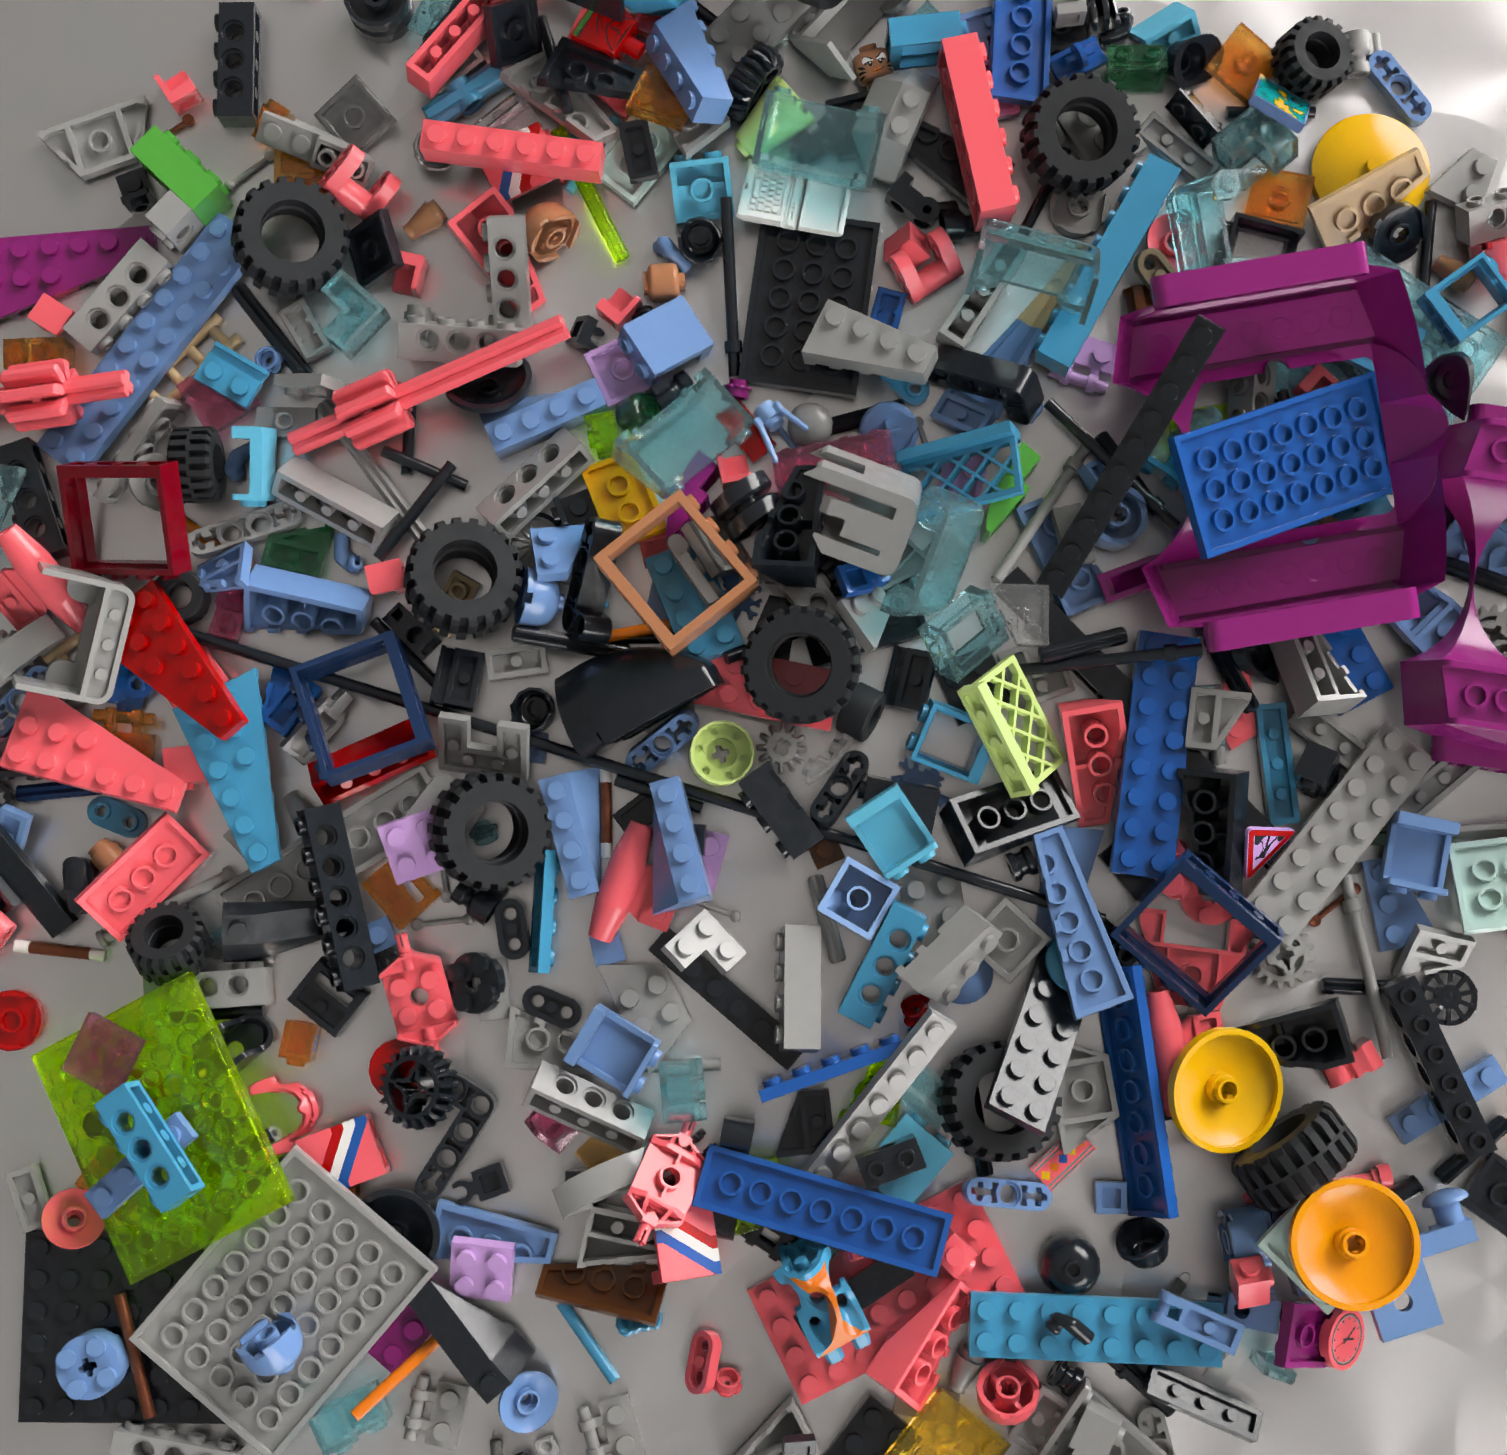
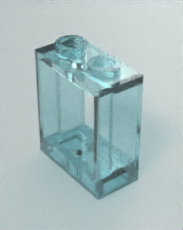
M969 585L918 628L938 673L956 683L1010 639L1005 629L1006 622L998 613L995 606L996 599L990 591ZM975 610L983 629L955 652L947 633Z

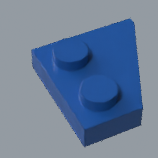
M273 667L270 682H267L265 691L266 700L262 708L263 722L286 738L300 721L296 707H299L300 704L298 697H294L289 688V680L292 679L290 672ZM311 681L309 685L316 702L323 693V690Z

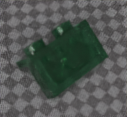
M1107 45V65L1103 78L1104 83L1108 79L1116 83L1114 88L1118 92L1122 90L1125 92H1162L1168 70L1165 45Z

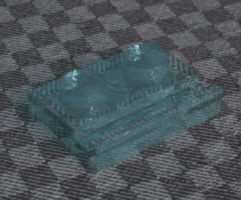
M926 1066L899 1099V1102L912 1112L917 1113L930 1126L939 1131L941 1124L945 1120L943 1115H938L937 1106H941V1097L936 1096L938 1087H943L944 1081Z

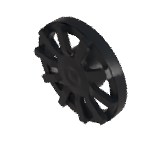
M1441 970L1437 973L1429 974L1420 984L1424 995L1426 990L1434 993V998L1427 1001L1429 1004L1436 1003L1438 1005L1433 1014L1440 1025H1459L1467 1021L1477 1008V988L1469 976L1460 970ZM1448 973L1447 984L1443 983L1439 974ZM1453 974L1461 977L1455 986L1452 985ZM1433 978L1439 985L1436 989L1428 986ZM1466 982L1470 990L1460 992L1459 989ZM1471 994L1470 1003L1462 1000V996ZM1459 1004L1468 1007L1465 1014L1458 1007ZM1443 1009H1446L1445 1020L1437 1018ZM1451 1009L1455 1010L1459 1016L1458 1019L1451 1021Z

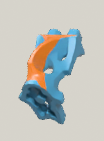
M799 1238L794 1243L788 1245L781 1244L777 1246L782 1266L773 1272V1275L780 1284H789L797 1292L800 1304L794 1309L801 1328L816 1357L819 1359L824 1356L833 1365L841 1361L845 1356L841 1348L842 1345L852 1341L855 1348L860 1350L870 1345L871 1340L868 1333L871 1330L870 1325L848 1282L842 1277L839 1279V1283L832 1287L829 1280L830 1247L824 1244H816L803 1238ZM814 1292L824 1294V1299L811 1297L810 1294ZM839 1294L846 1296V1305L838 1304L837 1296ZM811 1317H818L820 1322L817 1325H812L809 1320Z

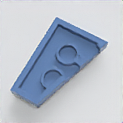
M1382 858L1359 862L1378 952L1404 948L1416 923L1433 927L1412 891H1407L1406 895L1387 892L1388 886L1378 885Z

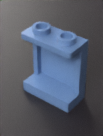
M683 295L624 324L618 336L620 349L625 355L630 356L637 375L640 379H645L649 386L655 384L657 378L695 357L698 361L704 359L709 355L714 346V342Z
M1395 811L1388 822L1378 885L1388 886L1387 892L1406 895L1407 891L1417 892V898L1428 901H1437V897L1448 896L1449 890L1443 888L1452 836L1459 835L1461 823L1405 811Z
M599 1003L592 1010L563 1061L573 1067L578 1064L623 1092L622 1096L628 1099L632 1092L638 1095L647 1080L642 1076L648 1066L654 1068L663 1052L658 1050L662 1041Z

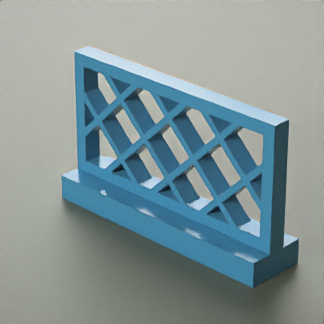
M1010 420L896 451L897 462L901 465L903 473L911 475L912 472L920 470L928 473L921 482V495L931 501L924 511L918 512L916 522L1024 495L1018 443H1021L1020 431ZM1010 446L1011 455L1004 464L994 459L1001 448ZM980 455L984 457V460L975 472L965 467L972 456ZM951 462L956 467L945 480L937 473L943 464ZM992 462L1000 467V470L993 480L989 482L981 477V475ZM964 470L971 475V478L961 490L952 483L960 472ZM1006 473L1014 476L1015 487L1005 490L997 487ZM935 477L943 485L935 496L932 497L924 491ZM978 480L986 484L987 488L981 496L973 498L968 494ZM949 488L959 493L951 504L944 505L940 502Z

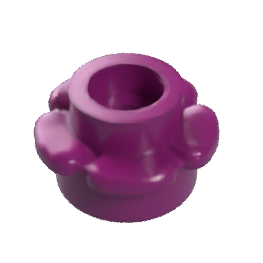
M729 379V384L723 385V389H725L724 397L727 399L745 401L748 400L749 392H752V388L747 387V381L742 379Z

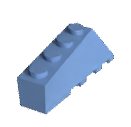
M688 0L654 22L650 35L646 39V51L692 123L723 124L733 102V97L722 68L715 65L716 53L714 47L707 44L704 37L707 29L704 21L698 20L695 12L698 10L696 0Z
M594 377L564 391L524 397L519 403L504 411L489 414L479 413L497 456L500 460H503L549 440L562 427H565L568 431L608 414L609 411Z
M256 564L250 573L249 586L244 589V632L267 629L268 633H280L281 630H296L299 634H308L310 630H321L323 634L361 635L372 615L373 595L366 588Z
M599 768L572 771L538 780L543 801L549 810L547 816L551 820V832L569 899L573 900L599 892V886L602 881Z
M677 775L649 783L653 798V915L713 900L682 779Z

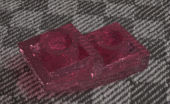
M244 589L219 591L215 599L217 607L207 634L239 643L244 629Z

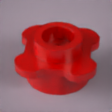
M919 994L910 995L902 1001L901 1009L905 1015L904 1023L906 1026H915L929 1008L930 998Z

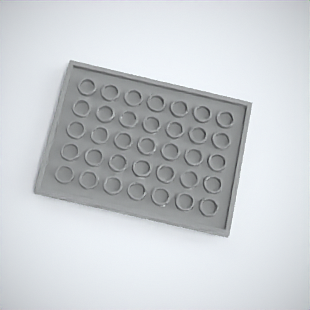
M296 1144L128 1340L261 1455H280L439 1267ZM277 1313H291L303 1334V1349L294 1367L284 1375L258 1376L252 1373L236 1353V1348L241 1349L242 1347L239 1340L251 1327L268 1317V1322L272 1323L274 1320L280 1319Z

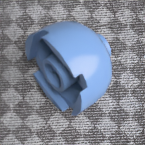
M524 567L521 575L523 579L522 587L514 611L515 624L536 628L545 626L554 619L557 611L562 612L565 594L560 593L558 581H537L535 567Z
M277 1313L280 1319H276L272 1323L268 1322V1317L251 1327L239 1340L242 1347L241 1349L236 1348V1353L252 1373L258 1376L284 1375L294 1367L303 1349V1334L291 1313Z

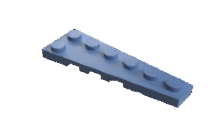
M1060 825L1033 835L1032 841L1074 1020H1079L1132 1000L1134 996L1063 826Z

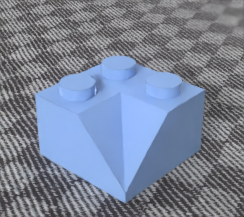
M847 856L816 910L870 941L901 887L890 880L886 881L883 876Z

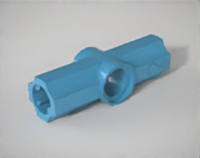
M489 63L469 77L463 75L454 79L448 85L445 93L421 108L423 114L430 120L452 122L461 115L470 116L476 113L484 105L487 98L507 86L499 80L500 71L503 69L493 68Z

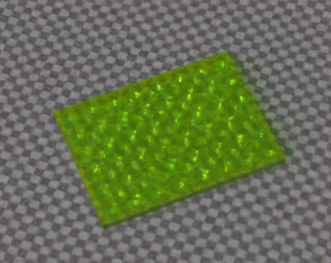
M187 972L31 1056L88 1189L94 1186L126 1157L117 1149L115 1138L110 1130L100 1122L98 1111L94 1104L125 1082L139 1080L164 1121L175 1112H181L199 1135L183 1151L205 1184V1188L179 1207L161 1213L150 1202L149 1193L145 1186H143L112 1215L102 1219L130 1285L296 1201L194 972ZM129 1114L128 1123L133 1127V1118ZM163 1168L161 1174L163 1179L167 1181V1172Z

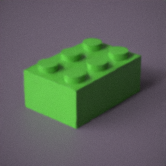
M154 125L129 149L142 167L166 191L170 189L190 207L205 227L219 213L225 215L233 207V204L227 197L230 192L222 185L223 182L210 169L207 171L201 165V161L189 149L186 151L180 145V141L168 129L163 133Z

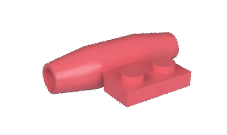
M16 523L0 533V547L13 568L5 567L0 570V612L19 631L29 623L45 615L49 609L72 630L80 633L88 604L71 598L67 591V579L45 575L38 569L39 561L59 565L41 544Z
M631 820L613 850L599 886V892H597L588 931L590 937L602 942L611 943L629 912L638 922L663 932H668L676 910L653 915V865H647L653 836L652 827Z
M1156 989L1146 991V997L1150 1012L1149 1017L1152 1038L1154 1040L1156 1065L1159 1073L1163 1110L1166 1116L1172 1117L1168 1105L1167 1091L1170 1072L1177 1056L1194 1037L1206 1030L1223 1027L1220 1010H1212L1206 1017L1202 1013L1187 1015L1183 1021H1180L1170 990Z

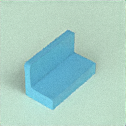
M1173 2L1131 28L1129 35L1131 38L1141 42L1146 62L1154 66L1165 59L1168 48L1174 42L1201 35L1195 10L1179 2Z

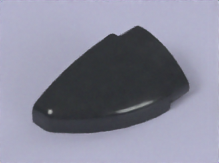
M631 647L595 656L556 678L555 695L562 723L574 749L580 756L590 757L602 753L620 742L621 739L626 741L637 736L725 682L717 667L711 661L691 653L680 651L672 657L665 648Z

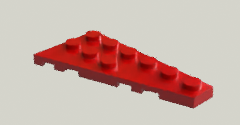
M151 579L134 594L135 605L121 664L217 738L227 741L245 726L249 720L160 583Z

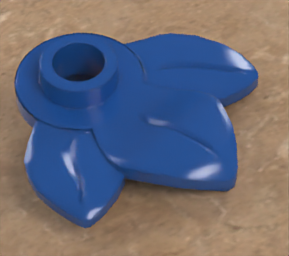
M120 663L114 692L107 703H116L119 719H127L142 710L144 697L149 696L154 688ZM136 678L142 683L140 689L135 687L134 681Z

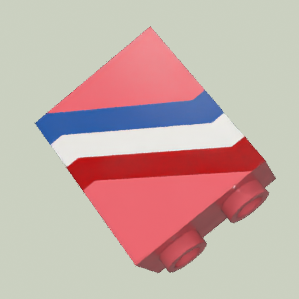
M538 121L519 130L520 132L551 135L548 129L543 131ZM481 168L490 187L494 185L512 209H514L512 200L557 179ZM559 179L561 185L566 184V179Z
M372 1113L295 1140V1143L346 1188L391 1171Z
M692 1200L681 1226L678 1228L653 1229L659 1269L651 1272L653 1285L722 1274L712 1211L692 1206Z

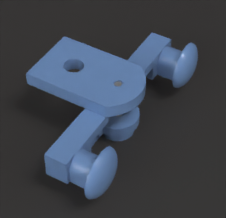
M1454 1187L1443 1188L1430 1193L1423 1199L1422 1207L1432 1209L1436 1224L1428 1226V1231L1419 1233L1421 1241L1419 1265L1413 1280L1404 1291L1409 1297V1303L1406 1308L1401 1310L1396 1309L1394 1301L1383 1307L1370 1310L1379 1339L1383 1343L1444 1324L1422 1258L1479 1240L1472 1219L1464 1216L1459 1202L1469 1196L1468 1192L1464 1189ZM1288 1278L1293 1294L1299 1298L1307 1296Z

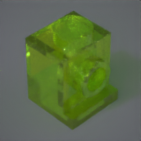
M614 411L584 416L587 429L592 428V430L587 431L590 449L596 448L599 460L607 459L616 455L615 453L622 452Z

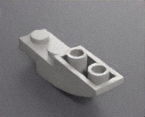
M267 110L262 113L255 141L310 162L309 166L324 172L330 168L349 145L348 142L298 119L292 121ZM365 153L361 165L350 178L362 187L367 188L376 159Z

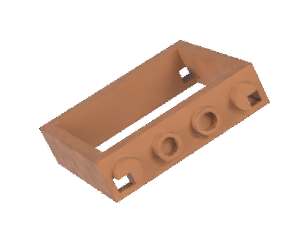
M678 489L593 557L596 566L672 657L759 589L756 579L759 577L757 571L751 567L749 562L746 564L742 563L737 557L740 552L729 539L724 541L718 534L720 528L710 516L705 519L698 511L701 509L698 501L691 494L686 496L681 489ZM681 507L739 575L742 581L673 635L612 561Z

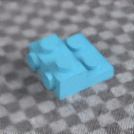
M721 150L703 152V159L692 160V157L686 160L683 155L674 156L675 162H669L676 224L685 223L688 219L699 216L711 220L721 219L720 198L732 197L733 217H735L728 156H722Z

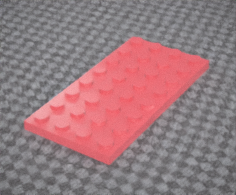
M968 1177L916 1203L953 1214L950 1228L973 1248L977 1254L974 1258L976 1264L972 1270L965 1276L960 1274L957 1277L970 1290L1025 1292L983 1206L970 1205L963 1199L961 1189ZM972 1187L971 1194H975L976 1197H978L974 1188ZM830 1247L829 1280L832 1287L839 1283L840 1278L844 1277L847 1280L876 1260L866 1257L849 1262L847 1251ZM941 1264L937 1278L914 1271L915 1275L863 1309L871 1328L868 1331L871 1344L861 1350L856 1349L852 1341L842 1345L841 1348L845 1356L841 1361L833 1365L824 1356L819 1359L816 1357L808 1340L794 1320L793 1315L796 1314L794 1308L800 1304L797 1292L792 1286L780 1284L773 1275L747 1288V1292L801 1404L804 1405L865 1374L871 1359L879 1352L882 1345L945 1289L955 1277ZM814 1292L810 1294L811 1297L820 1298L824 1295L819 1292ZM969 1304L961 1324L969 1321Z

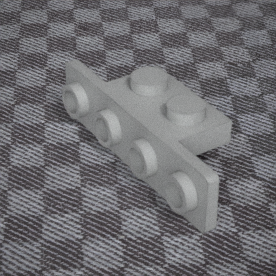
M1087 1376L1084 1377L1069 1400L1042 1382L1039 1386L1040 1395L1034 1413L1026 1421L1013 1425L1008 1432V1438L1032 1453V1455H1054L1059 1445L1056 1440L1062 1432L1067 1434L1076 1420V1417L1073 1415L1079 1406L1084 1409L1093 1395L1091 1379Z

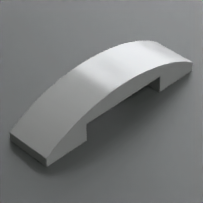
M48 614L29 623L0 644V688L11 679L12 674H18L39 655L44 657L67 638Z
M647 1147L625 1153L598 1164L553 1188L552 1192L563 1220L593 1208V1203L629 1189ZM664 1170L662 1176L663 1178H665L667 1176L672 1175L673 1173L671 1171Z

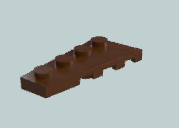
M550 1263L543 1265L535 1296L656 1327L668 1283L653 1285L651 1272L659 1270L658 1265H646L645 1263H632V1265L601 1264L577 1268V1263Z

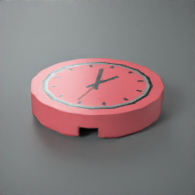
M1335 1307L1331 1311L1334 1314L1330 1319H1325L1321 1326L1319 1352L1322 1357H1325L1326 1361L1324 1363L1326 1366L1344 1371L1356 1362L1362 1350L1365 1326L1359 1311H1347Z

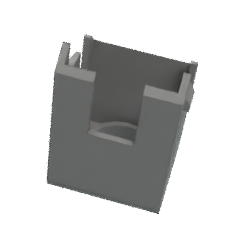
M830 445L811 452L812 455L826 460L819 461L816 468L805 472L804 475L826 482V490L851 498L850 502H846L824 494L819 511L823 512V530L821 534L813 533L820 552L880 575L892 574L899 565L918 517L922 493L920 481L912 475Z

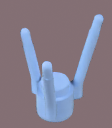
M767 400L760 404L754 411L755 419L752 422L758 428L772 462L777 464L778 458L766 430L770 432L777 430L803 464L810 465L804 453L782 427L784 423L783 416L804 431L808 430V426L787 411L779 401Z

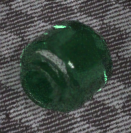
M637 392L617 404L615 410L616 422L625 433L637 436L656 426L659 421L660 409L653 397L643 392Z

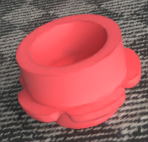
M731 1367L719 1369L713 1390L718 1392L720 1396L727 1398L732 1397L733 1394H739L742 1389L739 1372Z

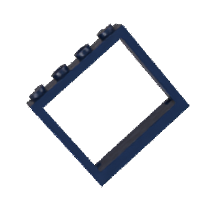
M393 629L289 668L292 678L289 680V688L292 695L298 697L300 706L296 707L297 714L303 725L306 724L309 733L305 735V740L309 750L315 752L317 762L314 763V769L318 772L319 779H323L331 787L436 748L401 640ZM388 653L415 739L335 768L309 682Z
M1187 848L1114 924L1110 936L1120 944V949L1128 950L1134 955L1139 965H1142V968L1154 972L1167 989L1176 991L1181 995L1189 1008L1195 1007L1206 1017L1282 942L1284 930ZM1180 872L1261 939L1209 992L1205 991L1129 926Z

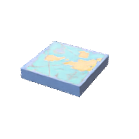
M1261 74L1255 81L1248 100L1249 105L1295 133H1300L1305 126L1311 105Z

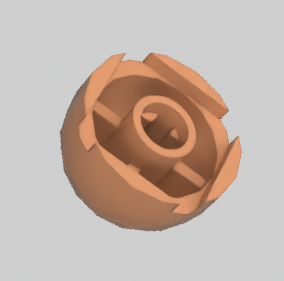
M545 201L530 207L525 213L528 253L538 262H549L557 259L560 255L556 251L565 244L570 249L579 235V221L561 203Z

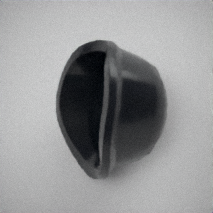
M1137 1217L1128 1220L1120 1227L1117 1233V1252L1122 1259L1129 1261L1137 1268L1149 1269L1159 1266L1168 1256L1170 1234L1163 1224L1153 1218Z

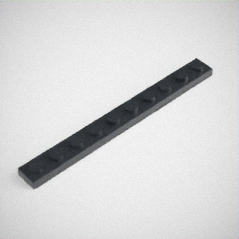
M1201 314L1196 316L1036 584L1061 599L1064 597L1227 329Z

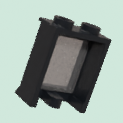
M1235 212L1231 220H1226L1223 225L1220 238L1225 240L1223 248H1218L1213 266L1294 253L1297 250L1298 243L1305 234V230Z

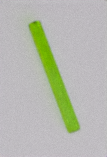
M559 126L551 131V136L570 138L564 126ZM575 181L615 262L621 263L630 257L629 252L594 183Z

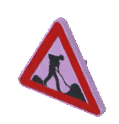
M1247 827L1245 830L1243 876L1247 880L1251 879L1294 835L1295 831L1291 827Z

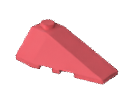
M494 185L444 224L490 281V272H485L484 254H489L488 241L483 242L482 223H486V217L489 215L514 214L513 209ZM500 239L498 241L497 247L500 253L504 255L512 253L513 246L509 240ZM528 255L533 312L546 299ZM502 270L499 277L503 284H514L515 276L511 271ZM507 300L508 303L517 312L516 304L510 300Z
M1085 698L1057 703L1074 804L1081 817L1077 820L1078 826L1082 828L1109 823L1116 791L1115 785L1118 769H1120L1121 753L1127 733L1122 700Z

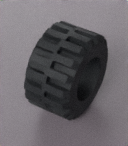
M1318 15L1314 18L1311 16L1305 17L1302 21L1296 23L1276 41V46L1271 51L1273 58L1270 60V67L1275 69L1272 74L1274 79L1278 78L1280 81L1278 85L1303 100L1307 98L1308 101H1314L1317 98L1324 97L1347 79L1346 77L1352 71L1351 65L1354 64L1355 57L1351 53L1354 51V47L1348 42L1350 39L1348 33L1344 34L1341 31L1343 27L1340 24L1334 25L1332 19L1326 18L1323 20L1322 16ZM1306 51L1316 58L1319 67L1309 60Z
M213 426L174 428L168 441L167 461H178L183 503L219 502L226 484V474L224 471L226 459L223 443L217 429Z
M170 901L168 905L161 902L153 909L151 907L145 909L146 913L143 915L138 914L134 918L136 923L130 924L127 929L129 934L125 935V942L127 944V952L135 967L147 982L151 983L154 981L157 986L167 983L168 987L175 986V983L178 981L183 984L188 981V977H196L199 974L198 970L200 968L206 967L208 964L206 958H211L212 950L210 947L213 945L197 910L194 908L190 909L186 903L178 905L177 901ZM173 939H179L173 945L159 949L164 943Z

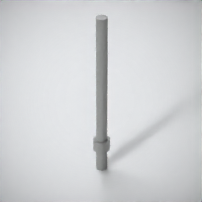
M1083 444L1080 445L1074 456H1069L1062 467L1063 472L991 576V580L994 583L1002 584L1072 478L1079 475L1077 471L1084 466L1083 462L1090 453Z
M1346 875L1340 882L1345 900L1342 901L1344 914L1348 913L1382 1059L1395 1057L1361 917L1360 911L1363 910L1361 899L1356 896L1352 875Z

